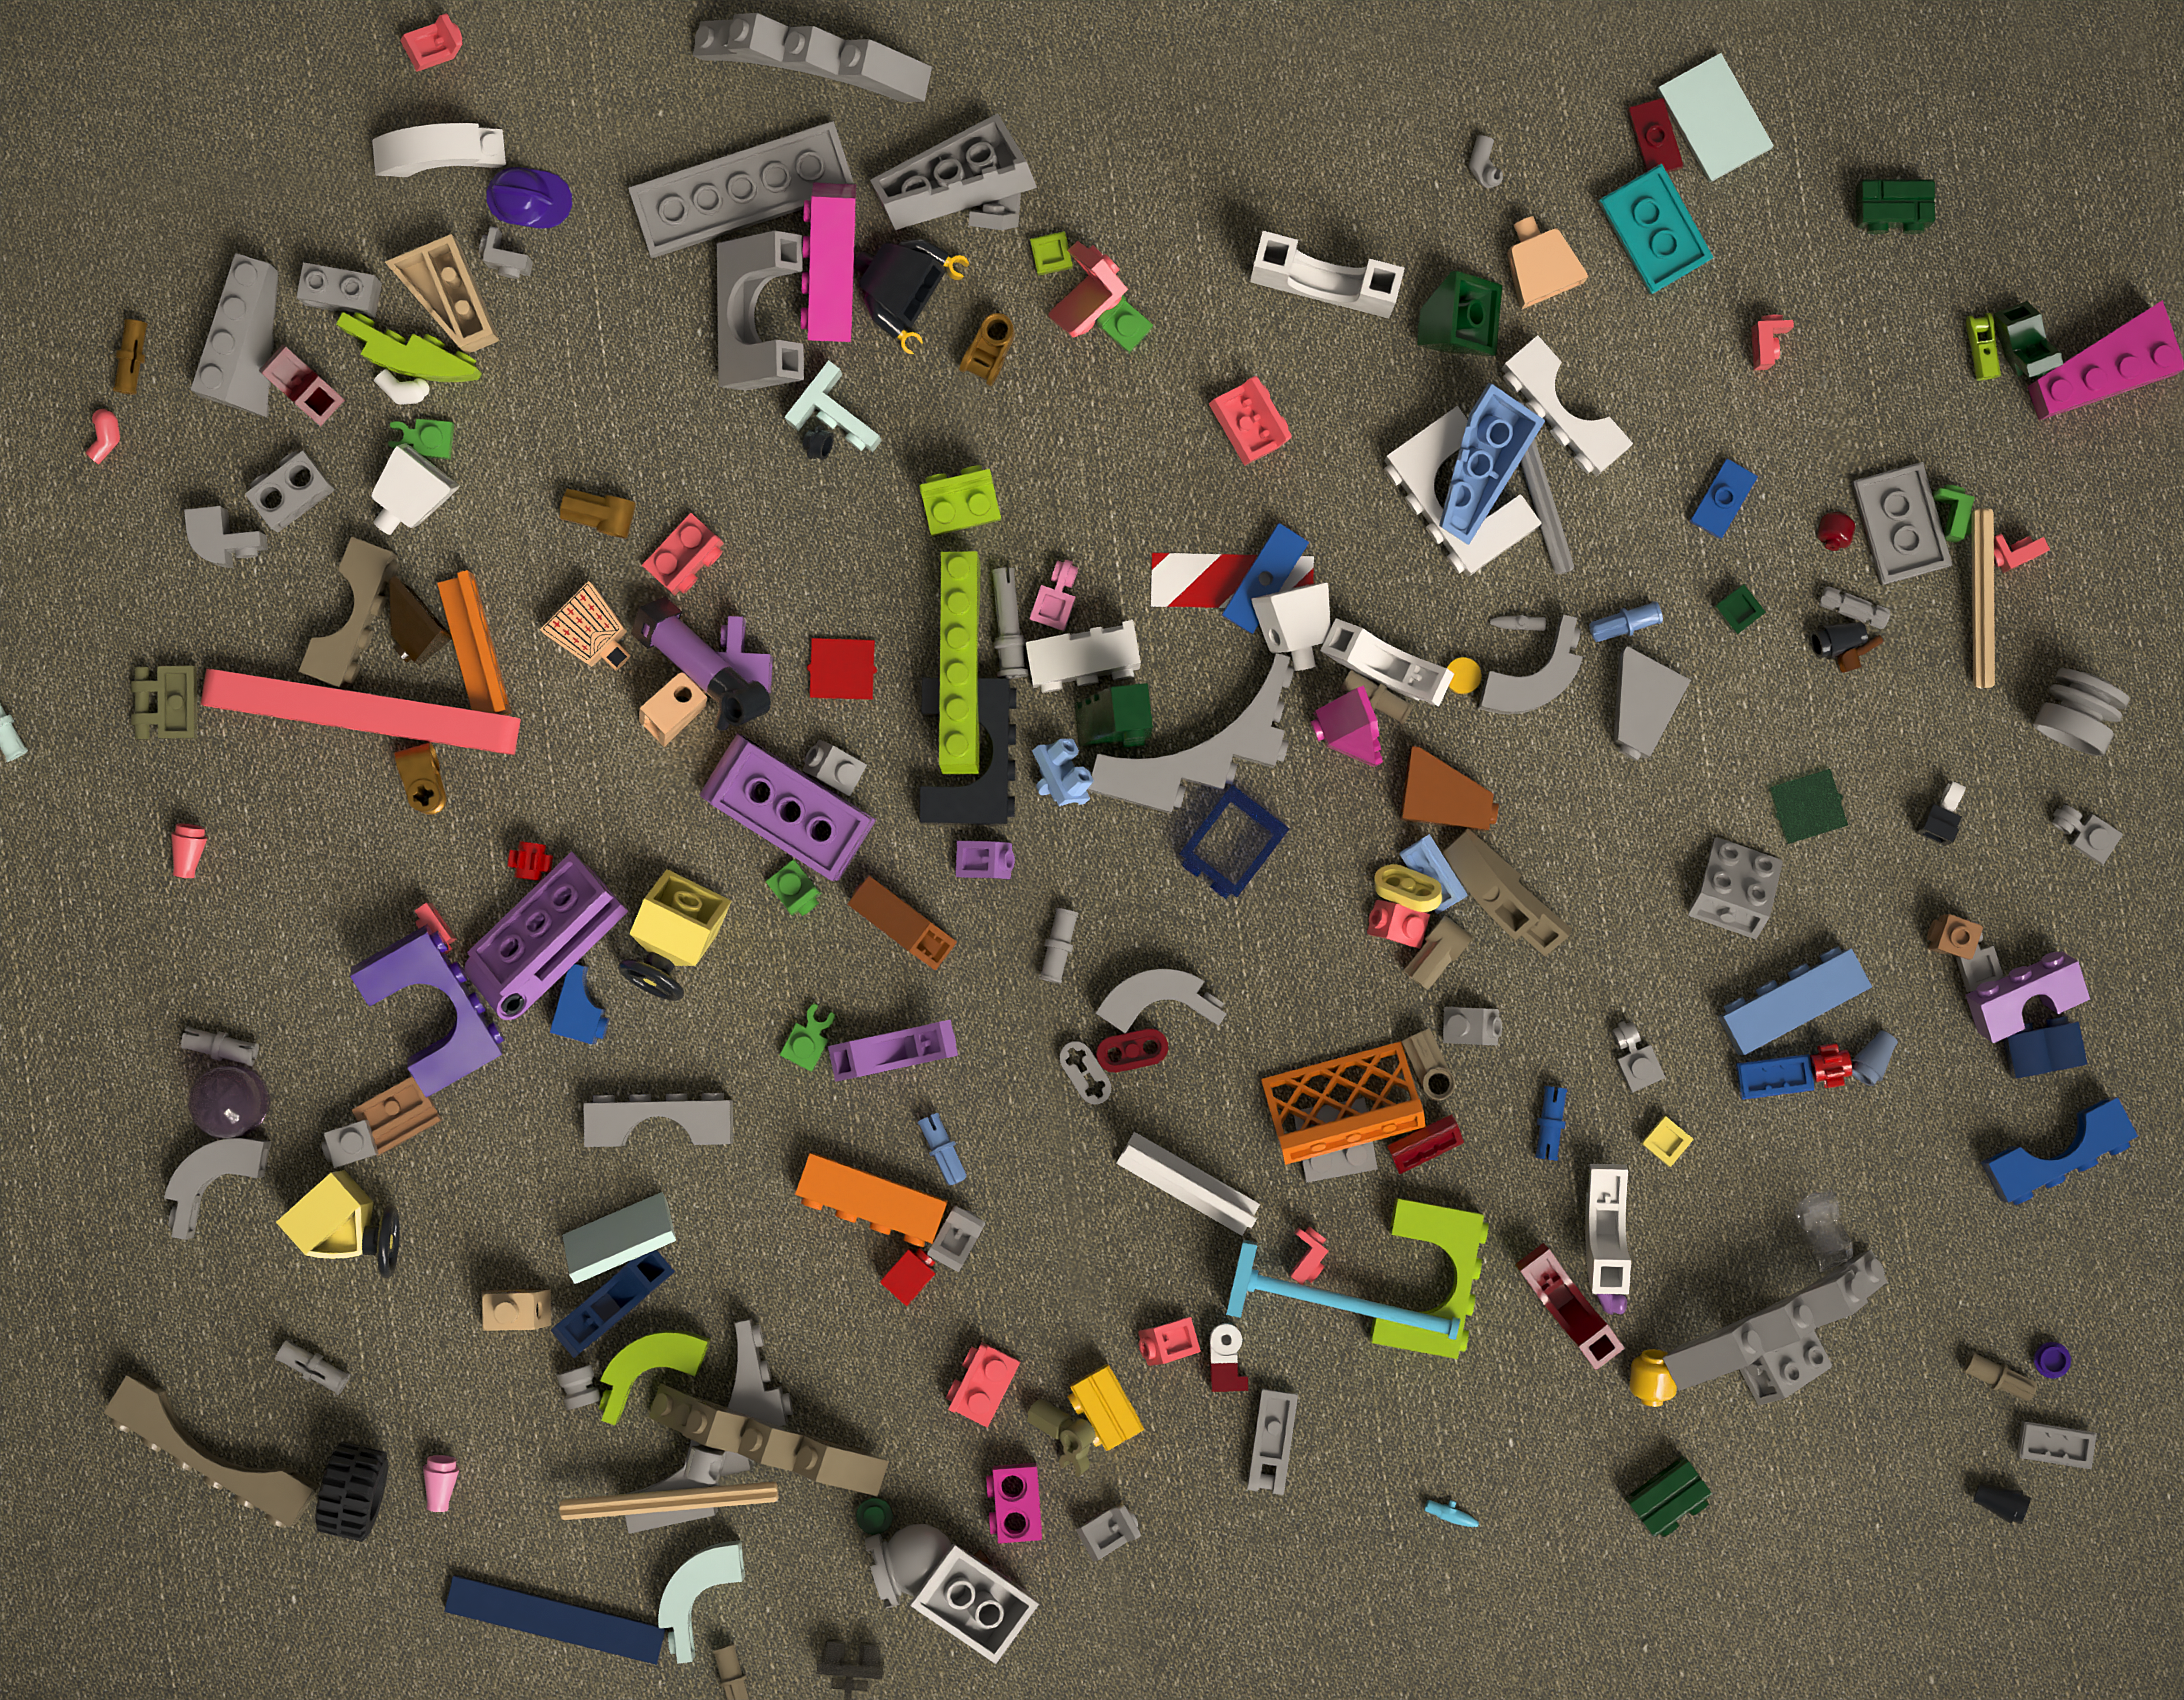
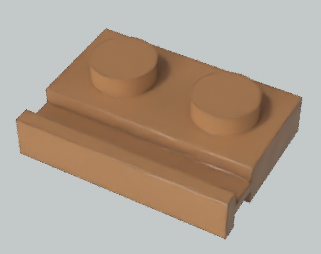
M413 1076L352 1109L358 1122L363 1120L369 1121L378 1150L377 1156L443 1120L438 1114L431 1097H425Z

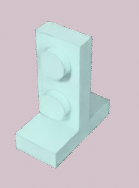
M828 360L784 418L789 425L799 431L817 409L820 412L816 417L831 429L838 425L848 434L845 439L860 451L867 447L870 451L874 452L881 442L880 436L827 396L842 376L841 370Z

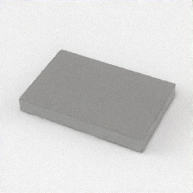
M1923 462L1851 482L1881 586L1952 566Z

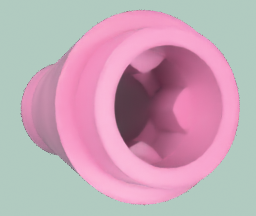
M445 1455L429 1456L427 1464L423 1466L427 1497L426 1509L429 1511H448L449 1501L459 1473V1468L456 1466L457 1460L454 1457Z

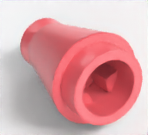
M184 823L176 824L175 832H171L172 875L182 878H195V871L208 838L204 836V827Z

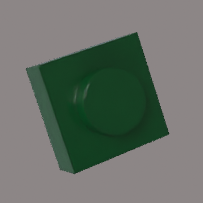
M1744 584L1713 607L1735 636L1766 613Z

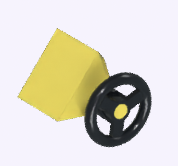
M666 869L644 898L630 932V935L649 954L644 963L634 959L621 960L618 964L619 972L629 982L654 996L669 1001L681 1000L684 997V990L676 980L670 977V974L675 966H696L716 938L731 900Z
M345 1170L331 1172L276 1222L307 1256L334 1259L354 1257L362 1254L375 1256L377 1253L380 1275L383 1278H389L395 1271L400 1240L398 1210L395 1206L388 1205L383 1210L380 1225L370 1226L373 1201Z

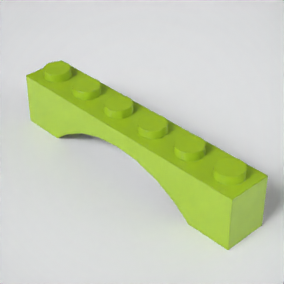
M977 551L941 552L939 766L942 774H979L978 623L981 563Z

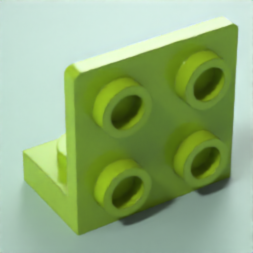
M976 465L960 470V476L947 478V475L943 473L925 478L926 483L919 485L931 536L1001 521L990 469L983 470L982 465Z

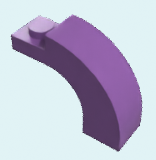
M951 1020L828 1046L835 1082L958 1056Z

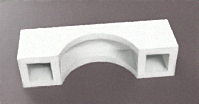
M1537 335L1504 364L1502 368L1505 373L1503 379L1514 392L1517 393L1520 390L1529 400L1526 403L1529 410L1541 418L1544 417L1553 427L1550 432L1555 440L1563 447L1568 444L1575 452L1574 460L1585 473L1589 474L1592 472L1597 477L1626 452L1633 443L1610 417L1594 421L1583 420L1571 415L1563 408L1555 391V378L1562 362Z

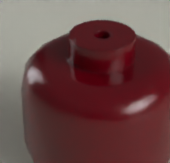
M1828 513L1821 519L1817 538L1819 541L1826 543L1825 548L1830 551L1848 548L1853 541L1856 529L1855 522L1844 513Z

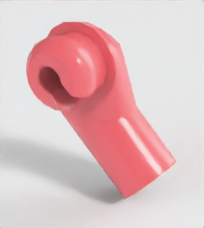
M98 409L92 416L97 440L85 452L98 465L120 441L118 419L114 413L106 409Z

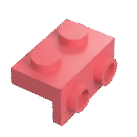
M1257 376L1249 378L1241 386L1213 399L1209 403L1244 466L1277 450L1292 437L1286 420L1278 413L1270 399L1268 389L1260 382Z

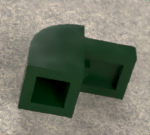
M2028 301L1994 313L1999 341L2010 367L2018 377L2024 374L2029 378L2032 376H2043L2049 373L2051 369L2063 365L2061 352L2046 339L2041 313Z

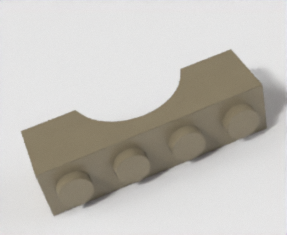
M350 538L338 571L348 580L353 590L354 608L352 615L345 626L338 632L326 637L311 638L298 672L346 690L348 683L353 684L360 669V664L356 663L361 649L367 650L373 636V630H370V626L374 616L379 617L386 603V597L383 596L384 590L389 580L394 575H397L399 570V563L396 562L398 556L357 538Z

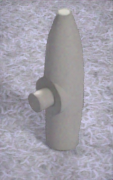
M1520 615L1501 616L1490 619L1491 625L1503 629L1546 630L1545 617Z

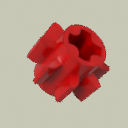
M519 841L518 851L509 849L507 867L515 868V878L541 881L542 872H551L553 856L545 854L546 845Z
M1837 1043L1817 1046L1818 1054L1810 1055L1813 1080L1815 1082L1823 1081L1824 1088L1844 1086L1843 1077L1852 1076V1064L1848 1050H1838Z

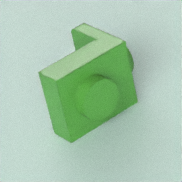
M1944 485V489L1938 488L1933 491L1932 495L1935 501L1951 505L1944 537L1946 541L1957 543L1963 540L1965 535L1969 536L1972 531L1971 510L1975 497L1966 495V489L1955 485Z

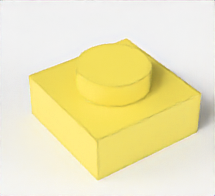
M1663 1116L1641 1144L1668 1167H1671L1694 1139L1668 1117Z

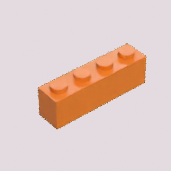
M813 1152L808 1156L795 1195L803 1197L801 1204L820 1211L823 1205L836 1209V1217L853 1223L856 1222L857 1217L871 1222L870 1229L890 1235L891 1229L904 1233V1241L920 1247H924L925 1242L933 1244L948 1200Z

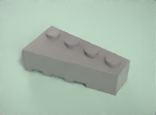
M998 113L870 180L881 206L895 230L1037 188L1026 159Z

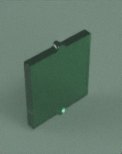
M1831 769L1769 788L1777 811L1774 817L1780 821L1787 844L1848 826L1841 803L1843 795L1837 791Z

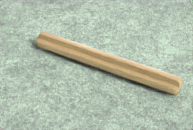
M1982 508L1974 509L1971 513L1973 685L1977 688H1991L1995 685L1994 513L1992 509Z

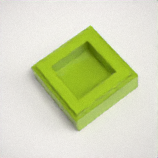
M1065 231L1030 239L1038 276L1073 268L1070 253L1067 251L1069 247Z

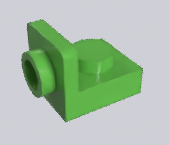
M1122 295L1120 302L1115 307L1104 311L1097 319V326L1129 354L1153 328L1152 323L1126 302L1124 295Z
M794 859L766 881L792 916L799 912L803 917L819 904L816 898L822 893Z

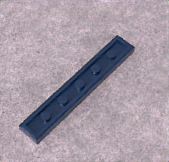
M456 1574L452 1578L444 1610L447 1613L655 1665L658 1663L666 1628H659V1625Z

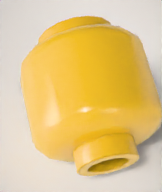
M1655 1349L1644 1350L1640 1356H1637L1632 1361L1630 1391L1634 1396L1640 1398L1641 1403L1644 1405L1661 1406L1663 1401L1670 1400L1676 1395L1677 1386L1663 1360V1357L1668 1354L1665 1351Z

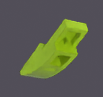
M342 312L336 323L342 331L366 343L361 355L367 361L398 374L437 382L479 380L482 374L474 367L476 360L458 350L455 356L443 350L445 344L429 334H425L423 339L412 334L405 346L406 339L389 329L386 330L385 334L372 328L375 322L358 312H355L353 317Z

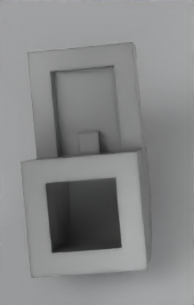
M221 506L184 510L186 533L191 547L203 559L217 566L233 568L232 553H236V558H252L258 556L257 551L268 550L267 535L260 531L230 534L228 510Z

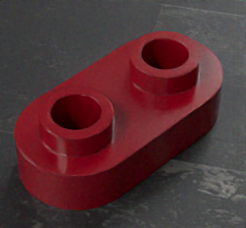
M1145 1029L1108 1037L1098 1046L1097 1060L1103 1069L1112 1073L1155 1065L1166 1057L1168 1041L1160 1031L1155 1029ZM1147 1040L1156 1042L1157 1050L1155 1053L1147 1054L1143 1050V1044ZM1113 1047L1119 1048L1122 1052L1121 1059L1116 1062L1108 1058V1051Z

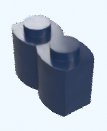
M2068 1015L2046 1019L2047 1026L2034 1029L2032 1023H2024V1030L2004 1038L2003 1042L2010 1077L2017 1079L2087 1065L2079 1021H2069Z

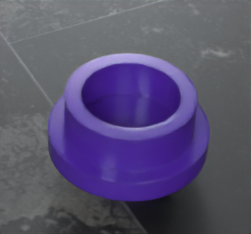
M2046 1342L2035 1351L2033 1362L2036 1370L2042 1376L2055 1379L2067 1373L2071 1365V1356L2067 1348L2062 1344Z

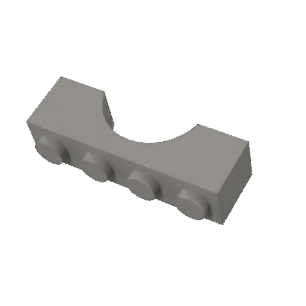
M702 1093V1100L688 1101V1094H666V1101H651V1094L629 1095V1102H615V1095H593V1102L584 1103V1147L624 1146L631 1131L640 1122L656 1116L666 1117L678 1122L688 1132L694 1145L733 1143V1100H724V1093Z

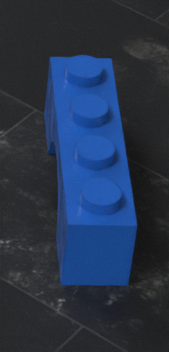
M2107 1097L2077 1113L2076 1135L2070 1146L2058 1156L2049 1159H2038L2021 1147L2011 1146L1980 1163L2000 1201L2007 1203L2012 1201L2014 1205H2018L2034 1196L2032 1191L2040 1186L2045 1185L2046 1189L2054 1187L2066 1180L2064 1174L2076 1168L2078 1172H2082L2099 1163L2096 1159L2097 1157L2107 1152L2112 1156L2131 1147L2128 1141L2138 1137L2119 1098Z

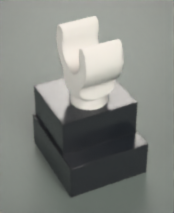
M1954 781L1951 784L1948 783L1940 802L1941 805L1933 804L1927 807L1915 833L1944 846L1953 843L1959 831L1957 827L1962 816L1953 812L1958 806L1966 787Z

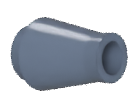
M1880 1030L1876 1037L1851 1060L1852 1075L1869 1086H1874L1877 1081H1882L1893 1050L1898 1043L1897 1039L1891 1034Z

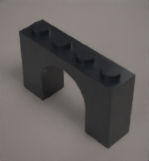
M922 677L921 714L923 717L940 716V678ZM978 678V723L986 729L993 742V759L989 769L979 780L966 786H920V824L1008 826V817L1015 818V796H1008V781H1015L1016 760H1009V745H1016V724H1009V709H1016L1017 688L1010 687L1009 679Z

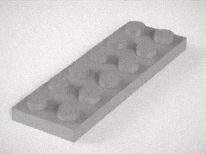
M834 121L635 185L628 189L650 256L655 258L804 209V200H811L813 183L854 184Z

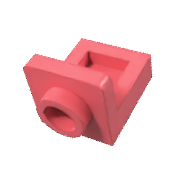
M445 13L439 15L435 24L403 34L400 41L416 72L454 59L462 46V35L458 26L452 23L448 14Z
M1376 900L1369 916L1367 934L1421 949L1430 914L1414 911L1397 903Z
M1310 1226L1305 1232L1298 1227L1294 1233L1308 1243L1310 1247L1289 1275L1299 1284L1303 1285L1306 1280L1312 1283L1321 1273L1324 1265L1320 1262L1329 1250L1322 1246L1326 1239Z

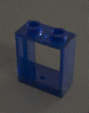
M1231 785L1179 853V856L1184 859L1180 865L1197 878L1201 873L1213 881L1209 887L1227 900L1230 895L1236 899L1290 828L1234 785ZM1228 804H1231L1272 836L1236 885L1193 853V850Z

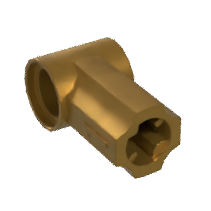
M567 488L562 499L559 518L597 528L596 531L603 534L627 539L636 503L615 496L605 495L604 498Z

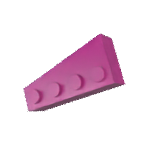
M813 183L811 200H804V222H811L810 236H803V258H810L809 272H802V294H809L808 308H801V329H808V340L851 342L856 184Z
M2163 300L2029 385L2027 388L2038 419L2042 420L2175 376L2183 371L2184 360Z

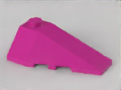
M1364 685L1315 710L1313 713L1315 720L1310 721L1317 741L1324 739L1326 747L1372 767L1383 762L1380 752H1376L1381 750V745L1377 739L1379 736L1378 722Z

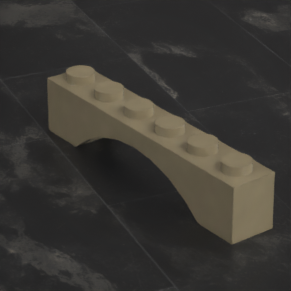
M136 1372L125 1376L103 1412L111 1417L110 1423L114 1427L127 1433L130 1430L142 1436L141 1442L145 1446L158 1452L161 1449L173 1455L172 1461L176 1465L188 1471L194 1468L204 1474L203 1480L207 1484L219 1490L225 1487L235 1493L234 1499L238 1503L250 1509L256 1506L267 1513L265 1518L278 1527L284 1528L285 1525L292 1527L298 1523L320 1487L319 1484L291 1467L274 1469L250 1468L231 1463L212 1454L196 1442L182 1426L171 1407L167 1392Z

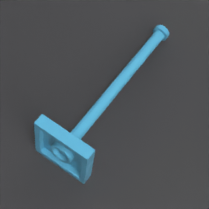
M1243 1240L1226 1315L1241 1318L1246 1292L1254 1293V1290L1258 1289L1448 1334L1449 1339L1456 1340L1460 1318L1444 1319L1258 1275L1259 1271L1252 1269L1258 1243Z

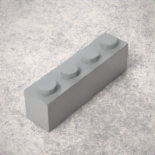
M235 253L191 387V391L201 398L265 418L269 416L268 394L271 382L259 372V369L270 359L274 345L273 322L276 315L278 271L271 264Z

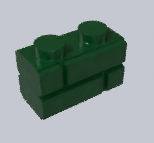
M1862 179L1856 187V227L1867 228V234L1873 235L1886 234L1889 232V228H1903V234L1924 233L1925 228H1929L1935 222L1934 179Z
M1682 1455L1624 1499L1649 1534L1653 1537L1660 1534L1663 1538L1680 1526L1677 1520L1689 1512L1691 1516H1694L1709 1505L1707 1498L1713 1494L1688 1459Z

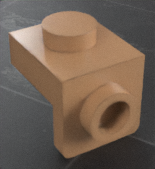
M1951 914L1940 915L1939 920H1933L1928 931L1927 940L1931 941L1929 950L1940 954H1953L1971 960L1975 954L1983 927Z

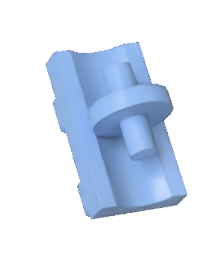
M1059 739L1053 744L1038 745L1032 750L1041 768L1039 771L1042 775V779L1036 784V789L1040 795L1051 794L1053 800L1057 801L1059 806L1073 802L1079 805L1085 804L1090 799L1086 790L1094 781L1089 770L1084 767L1074 766L1072 759L1078 755L1079 750L1073 739Z

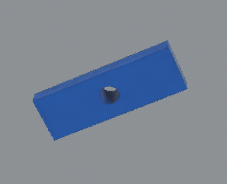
M1278 523L1221 616L1249 634H1253L1259 621L1251 599L1279 592L1309 542ZM1262 572L1267 573L1270 577V582L1267 586L1259 582V575Z

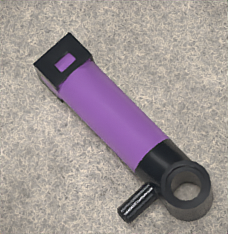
M666 596L639 607L631 635L647 649L656 646L719 704V711L714 723L717 729L727 730L729 724L739 726L768 713L771 701L769 693L763 684L754 680L748 682L680 620L682 611Z

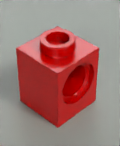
M909 1248L879 1283L907 1307L937 1273L932 1267L936 1262L921 1248L916 1252Z

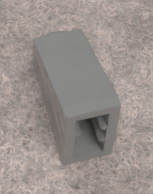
M1628 646L1622 649L1618 660L1613 742L1621 746L1619 749L1620 753L1638 761L1640 757L1647 759L1651 756L1691 680Z

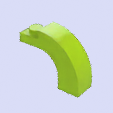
M664 1330L647 1334L630 1343L612 1359L601 1377V1382L613 1386L612 1391L606 1389L602 1397L599 1410L604 1411L601 1421L614 1426L619 1423L633 1383L642 1372L648 1369L669 1367L696 1376L700 1371L711 1339L688 1331Z

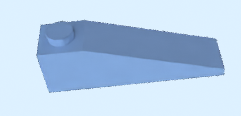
M1488 383L1469 414L1439 523L1441 528L1467 545L1472 541L1545 422L1543 418L1491 383Z

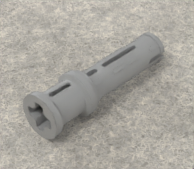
M998 568L991 571L998 626V637L995 638L994 648L998 649L1000 671L996 673L998 679H1015L1029 676V670L1025 668L1023 653L1026 639H1024L1023 635H1020L1014 568H1007L1008 570L1006 568Z

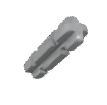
M1830 586L1825 587L1819 602L1821 607L1829 610L1836 608L1838 609L1837 613L1863 623L1868 620L1870 621L1869 625L1879 629H1884L1890 618L1889 609L1879 605L1872 607L1871 602L1848 593L1841 595L1839 594L1840 590Z

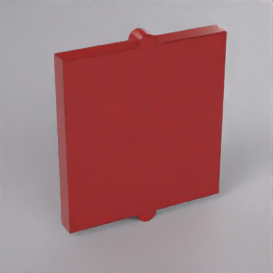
M812 638L811 664L807 666V670L810 672V698L873 700L874 674L878 671L874 666L875 640Z

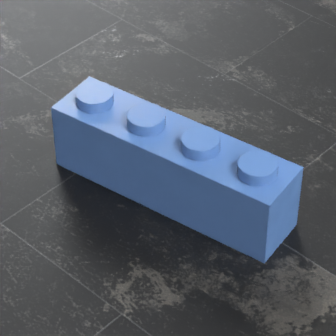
M1836 946L1819 955L1822 962L1810 968L1807 963H1804L1787 972L1790 979L1778 985L1775 980H1772L1755 989L1758 994L1756 997L1746 1002L1743 997H1740L1723 1006L1726 1012L1718 1016L1737 1054L1746 1055L1872 988L1852 948L1841 951L1840 947Z

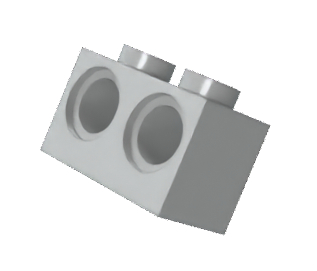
M303 262L296 298L305 306L349 314L358 312L366 317L375 318L382 283L375 275Z
M303 450L300 453L294 451L285 456L279 462L280 468L270 475L265 473L257 477L250 484L252 489L245 493L268 526L277 533L336 490L311 456ZM308 469L311 474L310 481L305 486L297 487L295 484L296 474L301 470ZM273 491H280L282 496L280 504L275 508L269 509L266 505L267 496Z

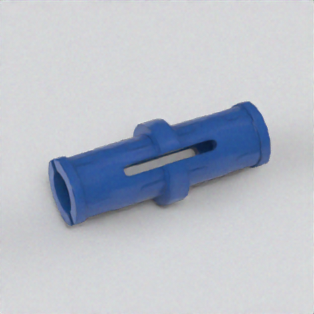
M1544 1086L1542 1116L1537 1118V1125H1540L1535 1158L1545 1159L1546 1147L1549 1144L1548 1160L1558 1161L1561 1128L1565 1129L1566 1122L1562 1120L1568 1089L1557 1088L1556 1102H1553L1555 1087Z

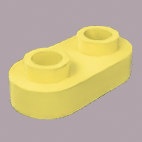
M1397 864L1383 866L1375 873V890L1384 899L1418 912L1432 911L1439 907L1442 902L1441 884L1432 877Z

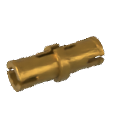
M125 319L121 349L116 351L115 356L119 361L113 391L136 395L140 364L145 363L146 356L142 355L148 323Z

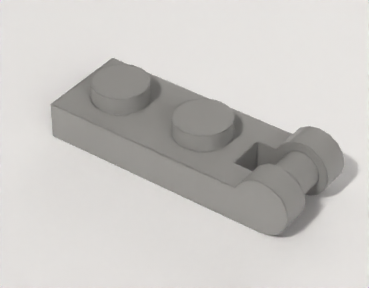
M1261 1388L1247 1490L1258 1492L1259 1488L1272 1490V1494H1284L1298 1399L1297 1393ZM1262 1464L1276 1466L1275 1474H1261Z

